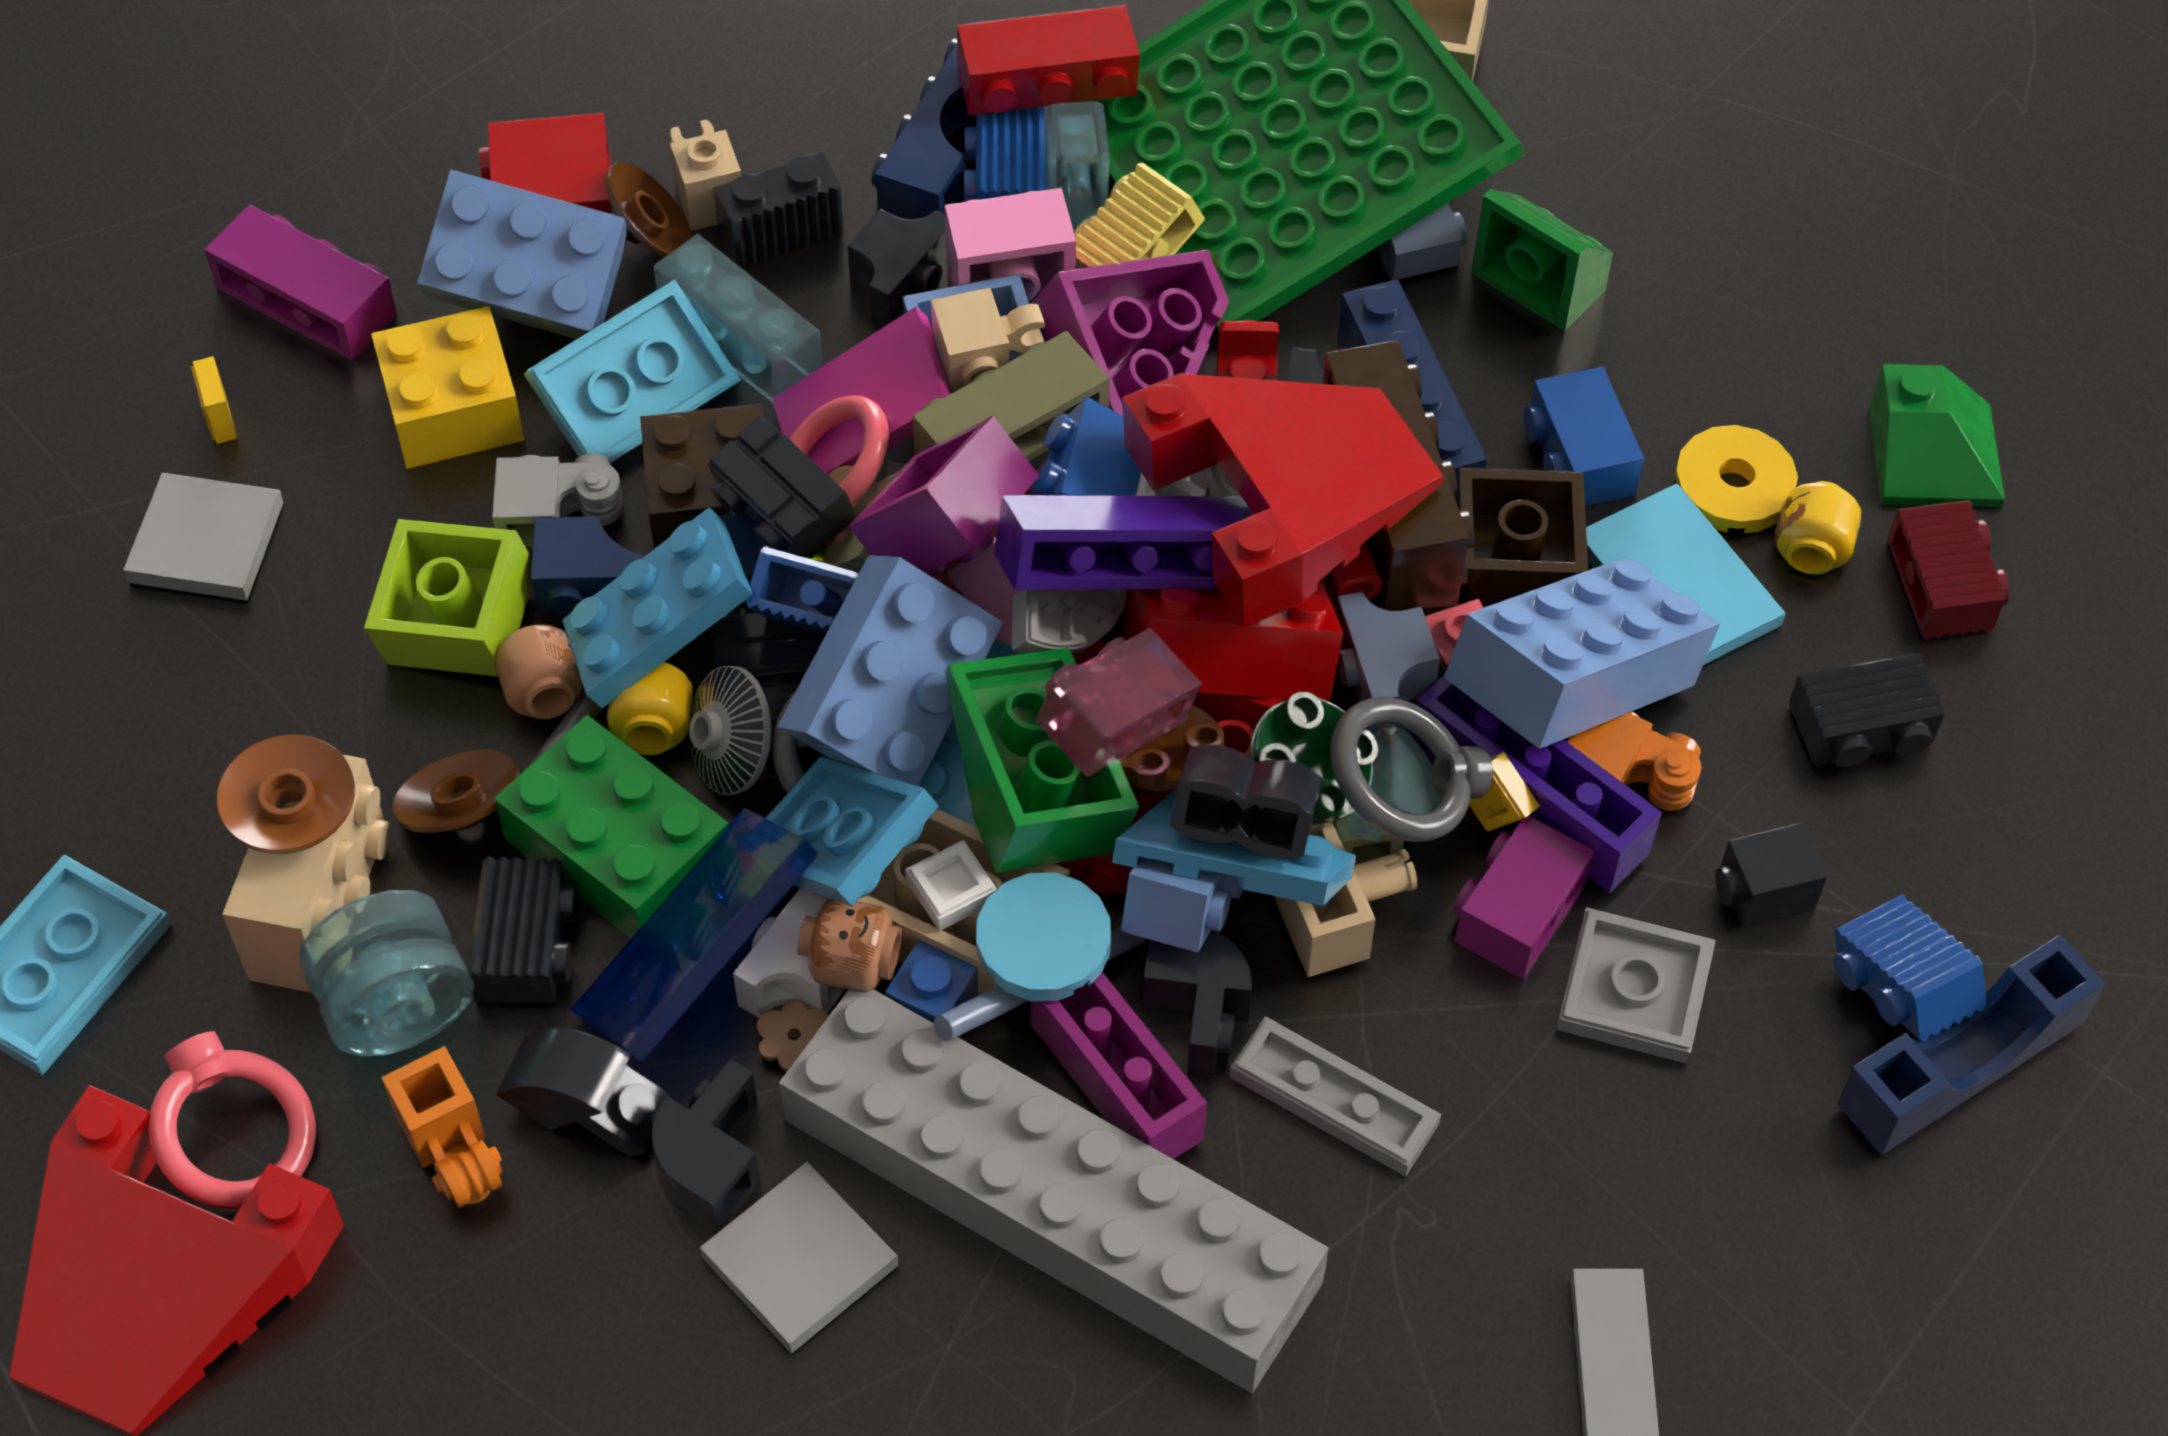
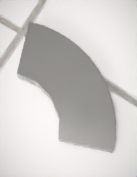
M1128 589L1020 590L1013 595L1012 651L1026 654L1069 648L1072 656L1080 653L1097 642L1114 627L1122 614Z

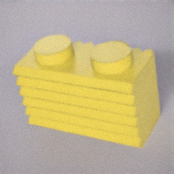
M1139 163L1136 165L1134 172L1123 176L1117 181L1111 191L1110 198L1106 199L1103 207L1098 208L1097 215L1084 220L1074 232L1076 239V265L1081 269L1174 255L1203 223L1205 218L1190 195L1144 163Z

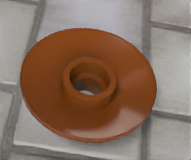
M280 735L253 744L241 752L229 764L219 782L217 808L226 830L242 845L269 854L295 853L323 842L341 827L353 806L355 781L345 757L329 743L306 735ZM300 802L294 807L281 809L286 803Z

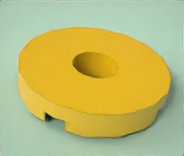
M1738 425L1712 427L1693 436L1680 451L1675 472L1676 483L1716 530L1728 532L1729 527L1735 529L1745 528L1744 533H1754L1776 524L1782 503L1790 490L1796 488L1798 479L1793 458L1777 440L1759 430ZM1727 473H1736L1745 477L1750 484L1745 487L1730 486L1720 476Z

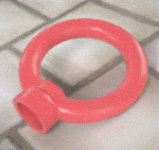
M859 395L840 397L822 405L809 415L789 438L802 452L808 455L817 441L838 424L849 420H858L862 423L864 427V441L860 455L850 473L839 485L848 494L852 506L859 501L875 480L884 462L889 443V427L885 413L876 402ZM831 539L826 541L825 547L831 545Z
M215 1031L193 1036L167 1052L165 1059L172 1073L163 1082L153 1100L150 1109L151 1115L148 1121L150 1146L157 1165L165 1177L179 1191L193 1200L208 1206L223 1209H240L261 1177L245 1181H226L214 1178L195 1167L186 1157L180 1146L177 1136V1119L182 1104L190 1093L205 1090L219 1083L225 1077H237L255 1082L267 1089L278 1100L287 1118L289 1134L284 1153L275 1166L298 1176L303 1175L315 1148L316 1121L307 1093L288 1070L260 1054L242 1050H224Z

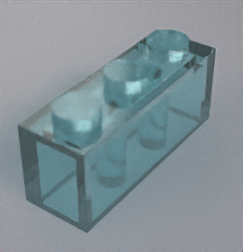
M696 234L654 265L657 290L675 280L735 372L772 403V398L822 367L819 330L699 234Z

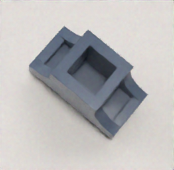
M1363 591L1338 596L1337 618L1343 630V637L1337 665L1343 686L1345 688L1354 686L1359 702L1374 697H1390L1410 701L1422 696L1437 682L1440 657L1422 607L1402 611H1387L1369 602ZM1379 723L1369 726L1368 730L1375 736L1396 731V725Z

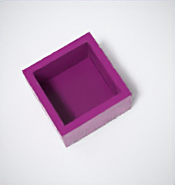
M991 416L916 454L848 527L870 555L900 557L933 578L958 557L963 563H967L982 554L994 541L990 532L995 526H998L1002 495H1023L1039 478V474L995 417Z

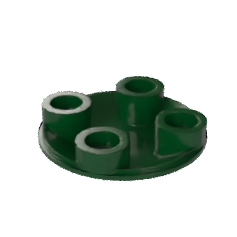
M1298 692L1289 699H1285L1272 706L1259 719L1251 737L1250 758L1255 762L1272 759L1292 761L1318 773L1322 777L1312 823L1325 824L1335 822L1355 811L1345 799L1336 782L1330 757L1332 733L1345 711L1333 703L1319 699L1312 693ZM1365 729L1358 740L1357 759L1361 772L1371 787L1373 761L1378 754V745L1373 734Z

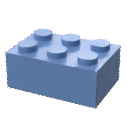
M450 169L417 284L427 298L470 310L490 306L492 316L578 339L604 323L629 236L626 220L623 217Z
M868 555L777 728L834 761L919 786L954 719L945 675L948 664L985 659L1004 622L900 557Z

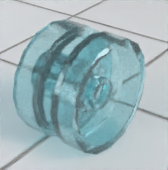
M389 890L361 897L335 910L317 924L300 946L299 965L311 992L320 1002V1014L329 1035L340 1051L358 1057L383 1056L411 1048L440 1033L458 1019L470 1003L474 982L454 944H451V932L439 907L431 896L416 890Z

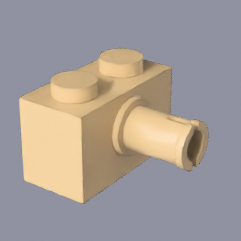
M1332 822L1325 824L1312 823L1309 835L1322 837L1331 842L1333 847L1345 851ZM1405 849L1354 865L1352 878L1324 906L1273 896L1307 977L1370 959L1376 919L1368 902L1404 891H1413L1417 888V876L1413 862L1404 863L1410 858Z

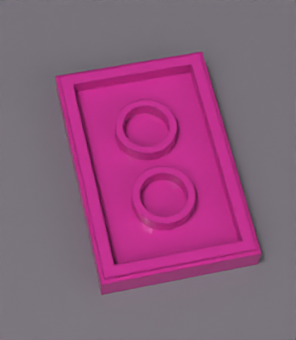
M914 307L778 394L772 400L781 432L787 438H790L800 424L822 405L844 396L859 395L876 402L886 415L889 427L888 452L914 435L913 415L921 411L930 401L937 398H945L952 394L928 316L917 307ZM849 420L838 424L817 441L807 456L827 475L838 467L854 466L864 441V427L862 423L858 420Z

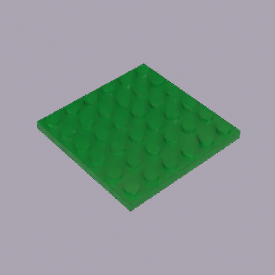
M1209 0L1137 45L1140 53L1137 95L1060 105L1066 117L1114 185L1123 176L1134 172L1137 164L1144 163L1193 198L1205 220L1175 254L1202 250L1209 251L1229 299L1222 319L1215 326L1217 331H1219V323L1222 321L1254 320L1258 322L1524 156L1519 139L1408 0Z

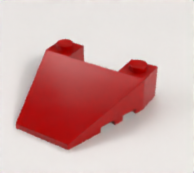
M1177 374L1122 397L1125 448L1153 491L1220 464L1253 513V516L1212 532L1213 582L1243 628L1303 603L1317 591V582L1338 564H1341L1343 567L1348 565L1360 554V546L1381 528L1388 531L1443 484V474L1380 388Z
M89 1085L50 1143L9 1378L12 1383L127 1436H138L206 1375L203 1369L234 1341L238 1345L244 1342L258 1329L256 1322L285 1296L291 1300L309 1284L343 1229L344 1223L330 1189L271 1163L268 1164L232 1222L145 1184L144 1181L156 1165L148 1133L150 1112Z

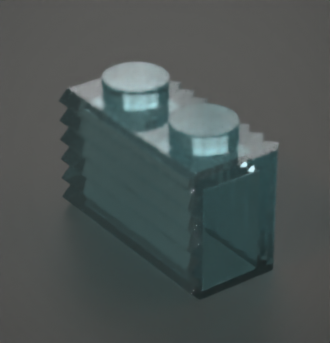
M1099 102L1051 104L1046 108V189L1062 188L1073 232L1084 220L1097 215L1098 208L1103 207L1106 199H1108L1109 148L1104 105Z

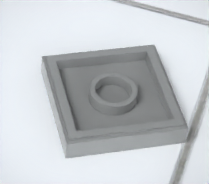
M162 473L123 569L127 582L247 601L284 503L280 490Z
M1586 907L1556 1030L1687 1064L1692 1051L1716 940Z
M808 1162L804 1163L700 1247L701 1257L791 1354L898 1267L897 1254Z

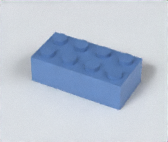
M1624 557L1468 613L1444 678L1537 748L1541 749L1695 686L1720 623L1702 612L1699 605L1693 599L1683 594L1675 593L1652 577L1647 567Z

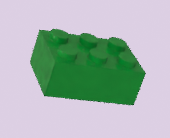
M588 715L581 719L494 798L498 806L497 813L504 839L527 858L529 857L534 860L544 858L548 861L557 858L563 861L567 883L577 884L578 898L643 949L657 938L735 863L729 823Z

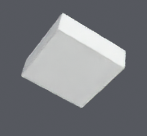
M964 840L905 869L906 882L939 931L980 911L987 897L997 890Z

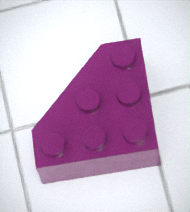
M1202 250L1057 272L1032 304L1039 305L1045 327L1040 329L1044 342L1067 331L1110 378L1109 409L1123 416L1122 397L1177 374H1197L1209 348L1208 341L1216 324L1222 319L1229 299L1209 251Z

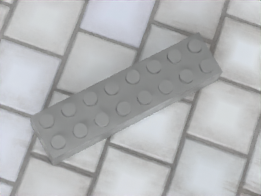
M874 989L869 992L848 990L779 1082L783 1117L786 1122L1251 1394L1257 1388L1323 1284L1329 1247L958 1037L950 1041L942 1040L935 1030L934 1023Z

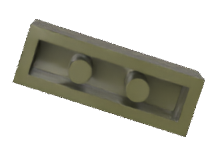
M1065 331L1047 342H1039L1032 345L1023 355L996 370H987L981 373L972 383L945 398H937L927 403L921 411L913 415L914 453L918 454L994 416L1026 459L1031 461L1050 450L1044 447L1045 436L1052 422L1060 413L1068 416L1086 396L1109 408L1110 378L1073 337Z

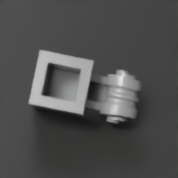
M592 453L579 456L575 463H559L558 457H540L537 455L496 459L492 514L494 527L496 529L516 530L528 553H533L535 518L567 517L573 512L581 511L582 517H598L601 525L606 526L617 521L623 513L624 502L619 474L611 467L610 460L605 456Z

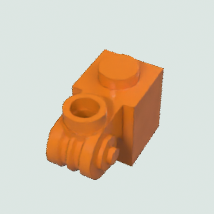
M1633 711L1570 737L1568 743L1627 787L1634 782L1648 783V797L1658 808L1668 811L1680 810L1692 801L1702 767L1699 759L1701 754L1700 747L1690 737L1675 732L1669 733L1665 737L1652 731L1653 724L1641 719Z
M445 1046L381 1077L394 1115L422 1167L425 1168L434 1163L437 1175L431 1179L438 1193L443 1191L448 1200L453 1199L458 1208H461L467 1204H475L482 1201L488 1196L490 1191L492 1192L502 1187L499 1176L502 1174L499 1163L502 1161L501 1156L495 1146L487 1148L484 1141L480 1140L486 1136L475 1100Z

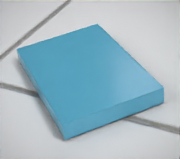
M675 280L534 365L524 373V376L578 457L584 454H599L608 458L611 463L642 444L640 416L695 411L741 380Z
M1677 483L1586 527L1588 562L1593 569L1624 557L1628 560L1636 561L1647 567L1652 577L1675 593L1683 594L1693 599L1699 605L1702 612L1720 623L1703 665L1783 624L1786 614Z
M64 854L0 926V1050L39 1074L44 1075L172 925L168 914Z

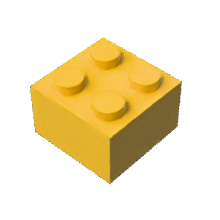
M490 306L371 333L407 469L525 441L515 391Z

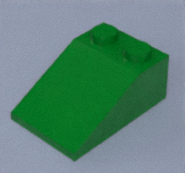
M1062 648L948 664L945 675L973 818L995 872L1000 873L1113 854L1116 839L1129 829L1139 809V805L1070 649Z

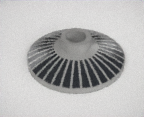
M722 666L710 672L699 686L692 704L689 739L693 761L704 783L710 789L722 795L741 794L754 785L766 764L771 740L770 712L763 689L749 671L738 666Z

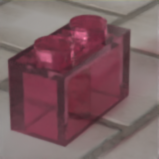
M1149 628L1128 640H1125L1123 637L1112 640L1100 650L1096 657L1078 667L1076 664L1070 663L1060 668L1045 685L1047 694L1036 721L1083 774L1088 777L1183 724L1202 683L1160 637Z

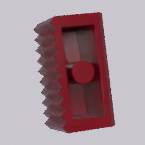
M1964 500L1897 509L1887 540L1922 638L1929 640L1934 636L1937 638L1945 635L1952 637L1957 633L1965 635L1971 631L1976 634L1981 630L1988 632L1994 629L2003 606L2007 605L2009 601V582L2002 569H1994V561L1990 558L1991 538L1989 528L1983 519L1976 520L1975 511L1972 510V501Z

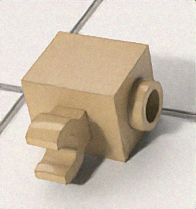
M707 119L700 121L701 136L685 139L681 136L678 126L671 128L670 132L672 142L670 143L676 192L691 231L718 224L713 187L734 181L737 177L741 176V169L726 130L714 132L712 124Z
M991 288L931 300L932 332L952 393L972 383L981 373L987 370H996L1009 362V351L1014 350L1024 353L1032 345L1044 342L1040 329L1045 327V323L1038 304L1019 306L1009 312L1008 315L1000 317Z

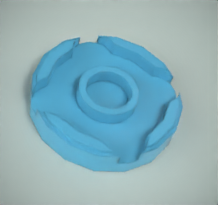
M1028 873L1006 881L987 897L976 919L977 956L983 969L985 966L986 970L993 976V982L1006 993L1029 1001H1059L1074 995V990L1084 986L1088 981L1089 986L1101 975L1111 952L1110 917L1100 897L1081 881L1059 873Z

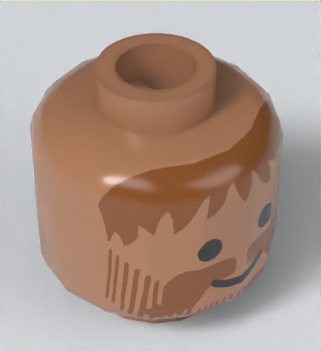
M550 625L527 626L507 636L497 648L496 662L494 663L496 674L507 704L516 713L530 718H555L567 712L581 696L584 686L568 635L562 629Z
M829 899L822 905L817 917L805 916L800 929L797 952L799 956L808 957V968L815 982L848 990L869 992L879 985L881 979H892L899 958L902 930L901 927L892 925L889 911L882 906L857 901L851 907Z

